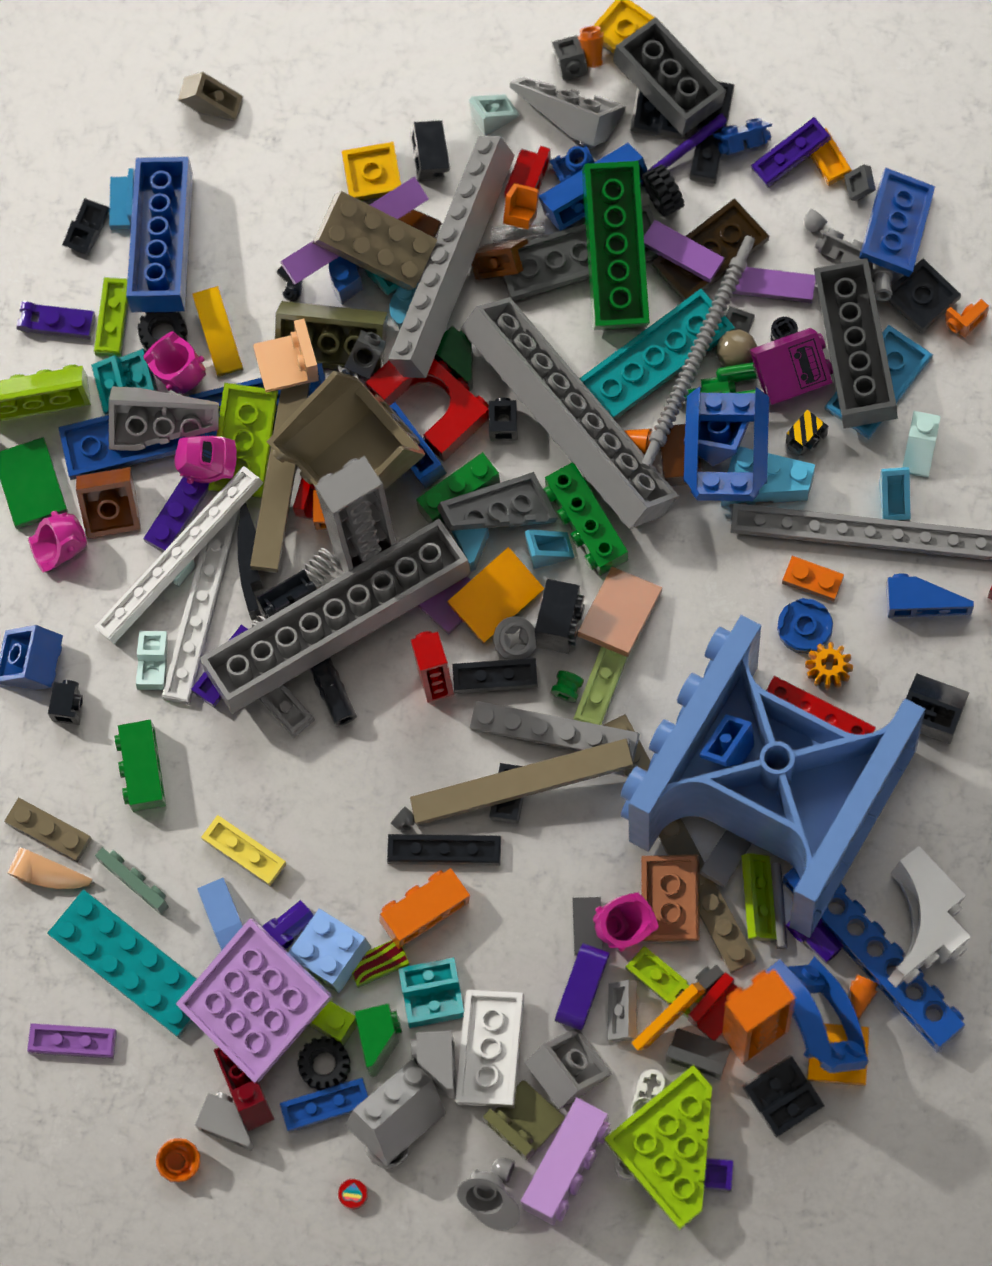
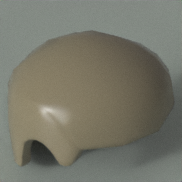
M737 329L726 332L719 339L716 352L720 363L725 367L747 363L754 364L750 349L757 347L753 336L746 331Z

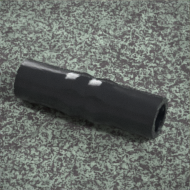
M329 657L310 668V671L335 726H343L352 722L357 715L345 691L344 684L340 680L339 673Z

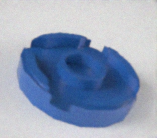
M802 598L791 604L789 603L783 608L779 615L777 630L780 640L787 648L796 653L809 654L811 650L817 652L818 644L827 645L832 636L833 620L823 604L814 599Z

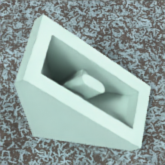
M506 94L472 96L469 99L471 117L484 136L489 135L520 115Z

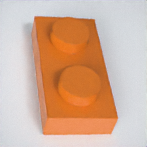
M792 556L782 584L834 602L844 574Z

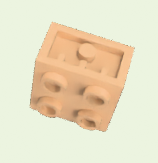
M305 319L294 321L295 332H290V336L253 345L265 392L319 381L317 362Z

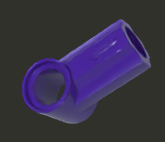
M300 900L278 919L273 918L262 927L287 950L294 942V938L304 931L314 915Z
M822 919L818 922L810 938L790 928V921L785 925L787 930L800 943H805L825 964L831 961L844 947L823 925Z

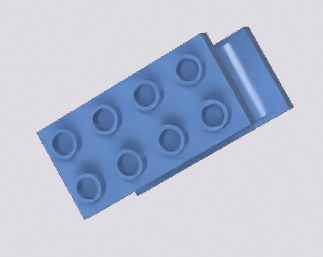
M741 615L731 632L720 626L713 634L705 651V657L710 659L705 670L704 677L691 673L678 695L677 703L682 705V708L677 717L676 724L664 719L656 729L649 745V750L654 752L648 771L636 766L629 774L620 794V797L626 799L621 811V817L629 820V842L647 852L650 851L660 832L668 824L679 818L696 816L705 818L787 861L793 866L800 877V881L794 890L789 927L810 938L914 756L918 746L925 708L904 698L890 723L876 732L865 735L847 733L765 691L754 681L753 675L758 669L761 625ZM726 714L752 722L755 746L742 765L723 766L702 759L699 755Z

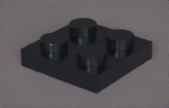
M923 258L914 266L910 277L903 275L891 286L892 295L888 301L922 333L961 298V294Z

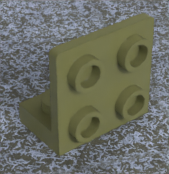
M522 1080L516 1086L514 1108L497 1107L494 1111L490 1108L483 1116V1120L523 1159L528 1161L564 1122L565 1117L525 1080Z

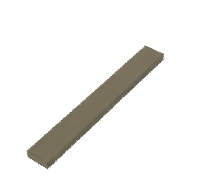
M311 383L281 389L273 434L308 398ZM271 447L250 567L251 570L278 573L297 465L287 461L282 463L277 460L271 453L273 450Z
M626 738L410 797L415 823L419 826L634 768Z

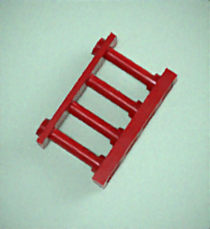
M775 675L766 689L767 692L847 733L865 735L873 733L876 729L875 726Z

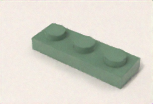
M103 847L95 856L104 867L160 915L167 910L169 906L164 900L166 895L155 885L152 888L148 887L143 882L146 878L134 867L131 870L123 865L125 860L116 851L112 850L109 853Z

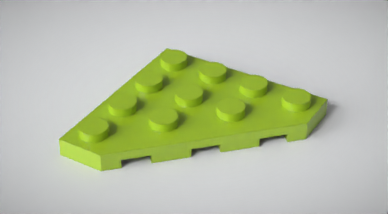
M694 1065L604 1138L606 1144L679 1231L702 1212L712 1086Z

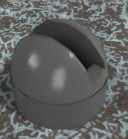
M404 807L390 824L400 831H408L415 824L414 815L408 808Z

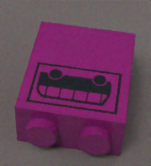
M808 328L750 349L762 391L770 397L769 403L771 405L833 383L831 379V374H833L832 364L828 358L825 359L823 349L826 348V344L821 333Z

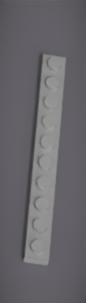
M733 504L730 533L992 560V530Z

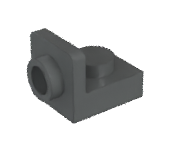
M577 35L552 42L553 51L559 63L563 80L588 73L585 54Z

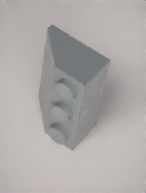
M411 1059L352 1110L345 1126L387 1166L441 1119L446 1112L433 1080Z

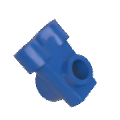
M575 146L569 149L566 156L561 157L558 155L549 160L560 182H563L581 171L584 164L594 163L595 160L587 146Z

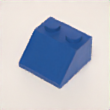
M38 625L5 630L0 651V684L32 690L51 688L56 678L55 670L58 657L62 651L63 635Z

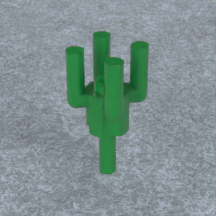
M747 363L719 368L716 371L717 377L701 379V393H755V389L736 392L735 382L757 379V373L754 364ZM697 388L688 389V395Z

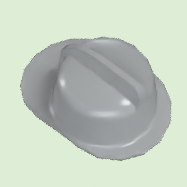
M475 1170L470 1179L462 1182L458 1187L457 1197L459 1202L488 1227L497 1230H507L514 1227L519 1221V1206L506 1192L504 1182L498 1175L492 1172Z

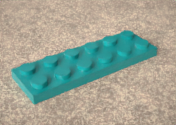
M702 289L698 290L579 378L614 420L682 371V366L686 365L685 360L689 359L688 353L692 352L691 347L695 346L694 340L698 339L697 334L701 333L700 327L704 326L703 321L707 320L706 314L710 313L709 308L713 307L712 300ZM725 315L721 318V323L717 324L718 329L715 330V336L711 337L712 342L709 343V349L705 350L706 352L715 347L719 339L726 332L735 330L734 325Z
M83 889L47 934L179 1038L192 1020L176 1003L197 978Z

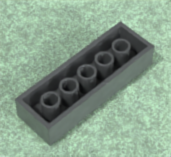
M868 258L814 268L843 428L898 419L897 405Z

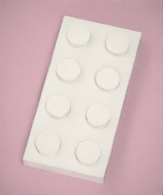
M466 990L455 1100L457 1105L514 1108L524 1007L523 993Z

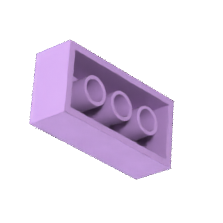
M579 1098L575 1099L521 1199L523 1210L553 1226L556 1220H563L569 1209V1202L567 1200L570 1194L575 1196L583 1183V1176L581 1174L584 1168L589 1170L596 1159L595 1148L598 1142L603 1144L605 1142L604 1138L610 1133L611 1129L609 1128L610 1124L607 1113Z

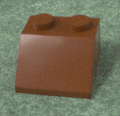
M130 467L77 476L76 493L87 539L141 530L136 490Z

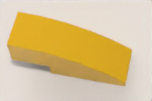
M218 286L192 293L217 377L243 370Z

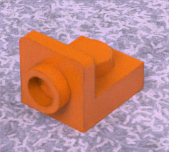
M980 299L975 305L969 304L961 315L950 307L946 311V325L952 332L960 333L965 338L987 317L989 305Z

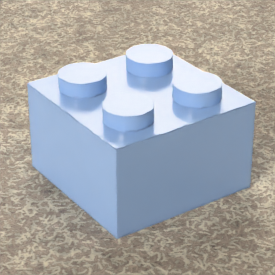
M319 908L288 953L314 978L340 993L351 977L352 972L371 948V945L364 936Z

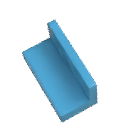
M128 168V176L110 177L109 226L111 230L131 229L134 168Z

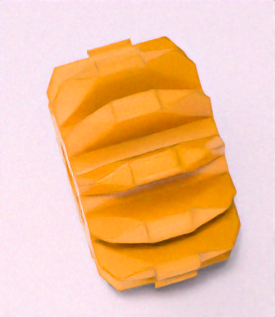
M829 642L828 649H825L822 644H818V652L811 650L808 655L811 660L805 662V667L810 669L807 672V677L816 678L814 681L816 687L822 682L825 683V690L830 689L831 683L837 689L840 688L841 680L848 682L850 678L848 672L853 671V665L848 663L851 660V655L843 654V646H839L837 650L833 649V642ZM826 662L832 663V670L826 669Z

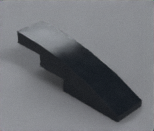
M244 503L240 508L237 531L238 565L247 609L251 620L257 619V616H261L254 592L264 589L258 570H251L250 567L256 530L247 504Z

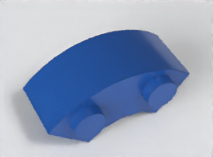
M340 256L328 263L332 286L341 304H344L363 290L361 277L358 273L360 266Z

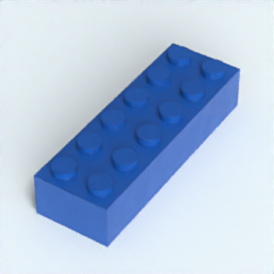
M189 157L136 158L126 292L131 312L185 311L193 172Z

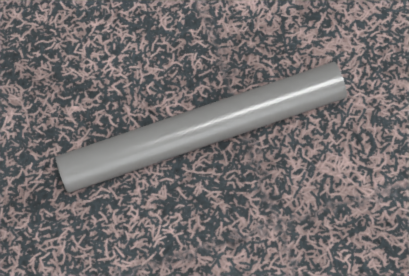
M772 863L771 873L777 934L776 949H785L788 946L781 863Z

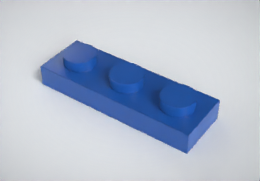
M359 1078L281 1102L280 1107L287 1131L292 1132L350 1114L354 1108L368 1097L363 1078Z

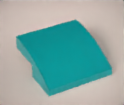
M140 349L121 358L114 355L91 365L104 414H109V397L112 386L158 391L154 374L143 358L147 352L145 349Z
M454 957L398 968L409 1029L464 1018V1006Z

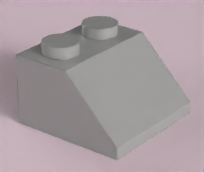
M577 1029L543 1044L525 1062L558 1109L571 1104L576 1098L582 1097L612 1074L581 1031Z
M416 1032V1041H411V1053L414 1062L418 1063L419 1067L433 1080L434 1084L450 1099H456L455 1043L452 1032Z

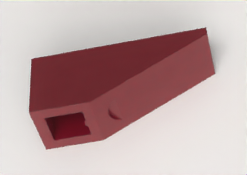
M219 1047L214 1049L237 1110L248 1132L275 1120L258 1081L254 1083Z

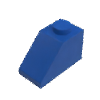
M726 714L700 752V758L723 766L742 765L755 746L752 722Z

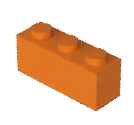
M451 868L445 872L442 870L437 871L428 879L429 882L422 887H419V885L414 886L405 893V898L399 902L391 901L381 909L382 913H380L379 922L398 949L469 904L470 894Z

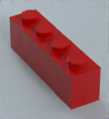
M425 631L417 634L414 639H411V644L427 703L454 695L449 667L438 631L434 633Z

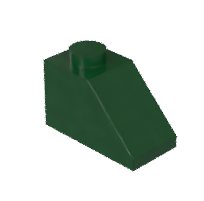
M452 325L443 334L434 359L437 362L442 360L450 368V374L456 379H463L470 387L469 391L473 389L472 343L462 330L458 331Z

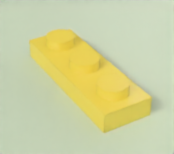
M219 815L215 817L201 836L202 840L269 886L272 885L287 864L285 860Z

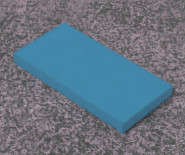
M888 325L882 334L897 404L932 359L933 354ZM836 391L824 409L842 421ZM882 422L851 428L867 439H870Z

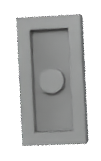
M625 980L609 983L608 1040L619 1042L636 1039L637 981Z

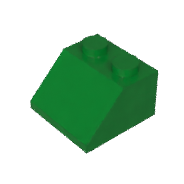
M389 1003L355 1011L365 1063L371 1077H376L399 1043L397 1034L402 1033L397 1011H391Z

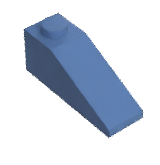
M220 878L197 889L221 950H223L243 927L226 882L224 878Z

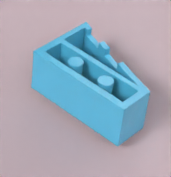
M739 446L737 453L731 458L728 472H753V449ZM768 453L767 484L760 488L757 497L753 501H721V507L734 503L752 505L756 502L808 501L814 478L815 464Z

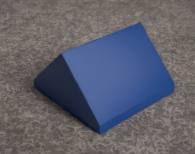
M700 421L698 455L713 467L734 456L739 449L750 422Z

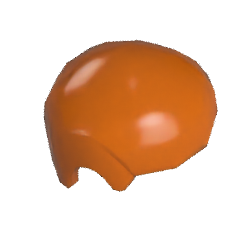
M175 1138L167 1141L158 1150L156 1155V1167L160 1175L170 1182L187 1181L197 1173L200 1167V1154L196 1145L187 1139Z

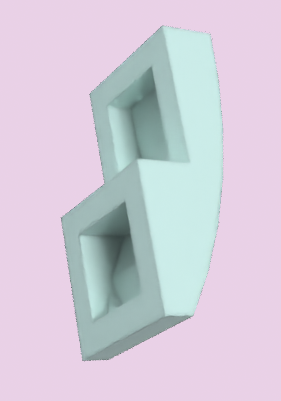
M139 631L137 690H164L167 666V631Z

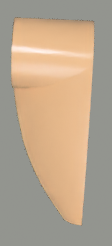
M20 847L8 871L9 875L26 883L54 889L87 887L93 881L85 875Z

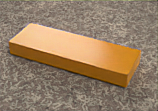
M699 982L692 983L631 1044L640 1051L648 1049L705 993L706 989Z

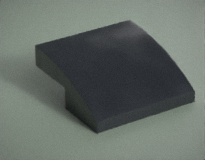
M637 88L630 131L648 135L685 138L687 133L682 136Z
M791 1055L742 1086L775 1137L780 1136L825 1106Z

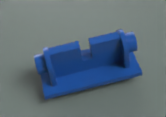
M761 118L747 120L746 125L740 127L737 125L723 127L722 132L713 134V136L722 141L719 144L720 153L730 155L745 150L743 140H746L747 148L749 149L767 144L768 140H771V134L766 128L772 127V124L762 121Z

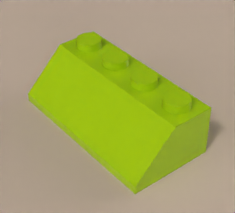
M67 365L60 370L51 371L44 369L36 372V374L27 376L16 374L9 379L0 380V421L91 405L87 375L83 366Z

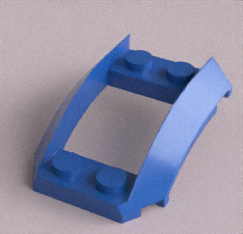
M699 386L687 396L684 483H687L691 488V493L696 500L753 501L759 494L760 488L767 484L770 397L757 387L755 388V393H701ZM700 421L754 422L753 472H698Z
M814 956L809 965L787 967L780 959L769 967L766 972L769 973L775 969L796 997L792 1017L804 1040L806 1051L803 1055L806 1058H817L821 1063L820 1067L829 1073L865 1069L869 1060L866 1055L865 1043L855 1010L845 990L821 962ZM812 993H822L828 1000L843 1025L848 1041L829 1043L823 1019L811 996Z

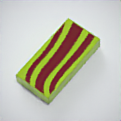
M391 940L368 950L352 972V976L359 988L398 971V968L410 966L403 947L398 949Z

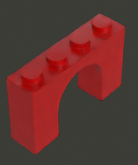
M433 359L426 378L403 377L394 365L387 361L366 381V386L374 396L378 394L389 406L408 389L419 384L436 385L449 396L450 405L447 412L423 435L426 444L443 462L489 420L488 403L479 395L475 397L469 391L470 387L463 379H456L452 376L450 368L442 360L437 362Z

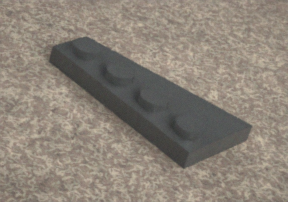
M534 472L440 502L437 507L449 531L555 523L558 519Z

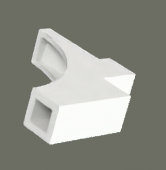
M920 846L901 859L891 872L906 896L912 921L911 941L906 957L888 978L895 987L899 986L903 981L907 984L912 982L920 974L918 969L923 965L928 968L937 959L942 964L950 958L954 961L957 960L967 950L964 945L971 937L953 918L962 909L959 904L966 895Z

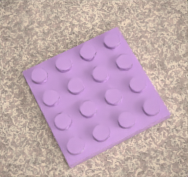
M250 918L176 1005L254 1083L257 1081L259 1083L333 996L262 926Z

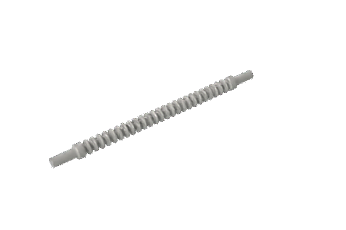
M745 236L737 256L731 259L730 268L726 270L728 275H724V281L720 283L721 287L717 290L719 294L715 295V300L712 301L713 307H710V313L706 314L707 320H704V326L700 327L701 333H698V339L694 340L695 346H692V352L688 353L689 359H686V365L682 366L683 372H680V378L676 379L677 385L673 386L674 392H670L671 398L667 399L668 405L664 406L665 411L660 414L662 418L657 420L659 425L654 426L656 431H653L649 437L650 445L641 462V466L645 469H651L660 447L665 446L667 441L666 435L670 434L669 429L673 428L672 422L676 421L675 415H678V409L682 408L681 402H684V396L688 395L687 389H690V383L694 382L693 376L697 375V369H700L699 363L703 362V356H706L705 350L709 349V343L712 342L711 337L715 336V330L718 329L717 324L721 323V318L724 316L723 311H726V305L730 304L729 298H732V292L736 291L735 285H738V279L742 278L741 273L747 267L746 260L755 242V239L751 236Z

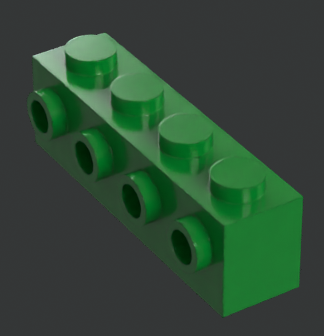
M570 463L546 476L545 488L543 490L550 503L555 501L558 506L557 514L563 525L568 524L573 532L570 535L578 548L582 546L586 553L584 559L591 570L596 569L599 576L610 571L611 567L616 568L627 562L628 550L576 465Z

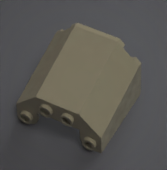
M333 371L267 441L273 448L271 453L277 460L282 463L287 461L296 464L301 470L300 476L307 483L314 486L318 484V481L323 476L329 473L335 474L342 470L348 461L365 456L383 483L385 490L425 455L424 450L418 446L420 443L419 438L378 394L374 396L358 378L337 371Z

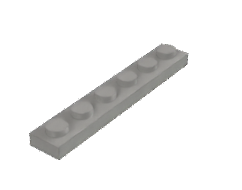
M480 701L475 702L470 724L471 730L576 751L627 738L633 762L640 736L638 732Z

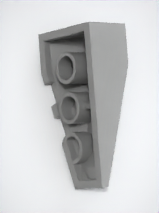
M525 77L511 81L509 86L568 136L580 141L581 145L587 147H595L607 141L626 109V106L603 97L594 96L593 100L579 97L580 91L572 89L571 91H556V86L553 84Z
M112 386L109 397V450L138 451L145 449L149 445L169 443L172 439L196 436L216 431L219 428L218 402L143 388Z

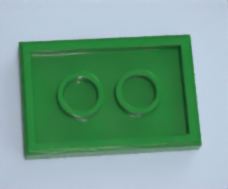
M44 437L0 451V481L16 529L51 517V512L57 511L58 514L68 512Z

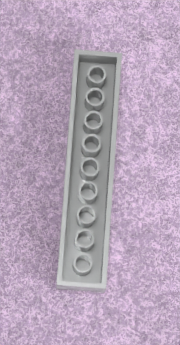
M509 297L476 306L460 329L465 333L468 340L481 352L484 359L497 371L501 379L513 390L519 401L534 415L536 421L551 435L552 440L567 454L569 460L578 467L586 480L594 486L603 500L610 505L622 523L629 529L661 518L679 495L653 465L651 469H645L641 466L644 458L641 450L514 301Z
M437 519L200 657L204 671L233 714L471 575L468 559L441 520Z

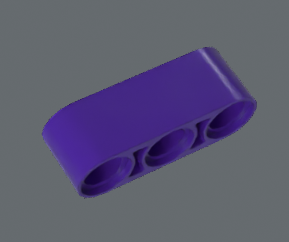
M582 943L557 1010L555 1022L579 1031L583 1030L610 952Z

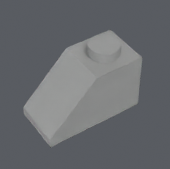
M218 1092L216 1096L208 1093L195 1123L196 1128L251 1151L253 1143L235 1103H232L233 1098L221 1092Z

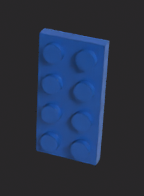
M885 168L880 179L859 258H868V262L910 277L916 262L935 186Z

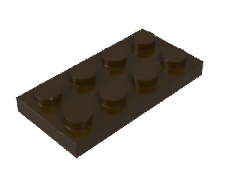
M734 198L685 236L724 258V263L711 283L662 256H659L652 262V267L685 301L698 290H706L726 274V270L730 268V261L733 257L737 256L745 236H751L755 239L749 253L750 255L769 240V235Z

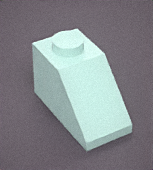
M918 411L913 412L903 467H909L910 475L929 477L941 416Z

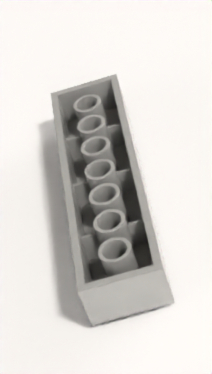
M365 456L348 461L342 470L335 474L329 473L318 481V484L315 485L335 558L339 561V566L344 573L396 544L383 483Z

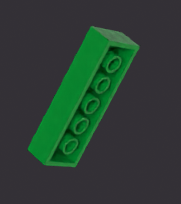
M639 161L584 164L582 180L593 330L647 327L650 320Z

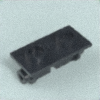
M302 570L257 596V599L266 618H269L317 590V588L310 581L306 571Z

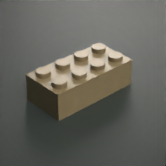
M340 191L334 195L313 243L409 291L416 288L438 239Z

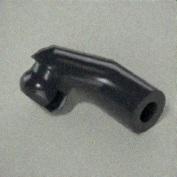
M281 266L277 270V274L286 282L285 291L282 293L283 297L288 301L294 302L301 296L303 281L301 280L294 285L283 266Z

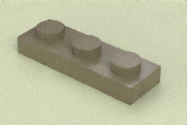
M19 797L4 820L7 825L77 863L92 839L90 835Z

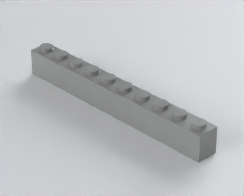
M478 136L437 237L438 240L426 264L388 358L403 377L426 378L515 157L501 136Z

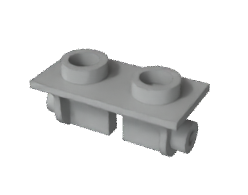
M832 228L828 232L820 231L825 234L824 239L818 238L815 244V248L819 249V253L836 260L839 252L842 251L844 254L840 261L841 263L862 260L859 258L863 245L862 242L854 239L851 244L843 240L844 234Z

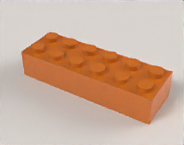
M775 969L769 973L763 970L751 979L753 983L744 991L740 987L727 997L728 1002L725 1004L722 1037L742 1064H745L790 1031L796 997Z

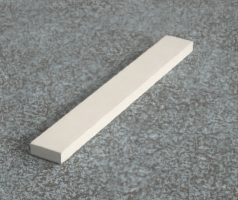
M243 466L96 624L95 628L115 644L263 484V481Z
M240 509L200 551L162 693L164 700L190 705L193 694L191 689L196 683L201 664L200 657L203 656Z

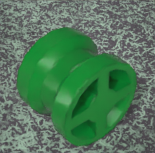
M564 670L558 671L556 675L558 681L556 685L552 686L551 694L564 701L576 702L578 688L582 687L584 680L574 673Z

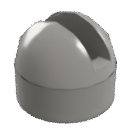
M810 209L804 218L805 228L810 232L820 231L827 223V220L813 209Z
M508 1158L496 1159L492 1164V1173L498 1175L503 1182L508 1183L515 1166V1161Z

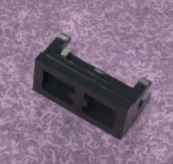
M442 120L414 122L410 137L417 181L422 182L423 180L444 178V172L450 170Z

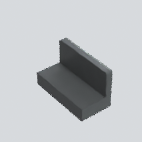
M678 1028L671 1045H669L666 1061L687 1069L694 1065L700 1073L721 1080L731 1047Z

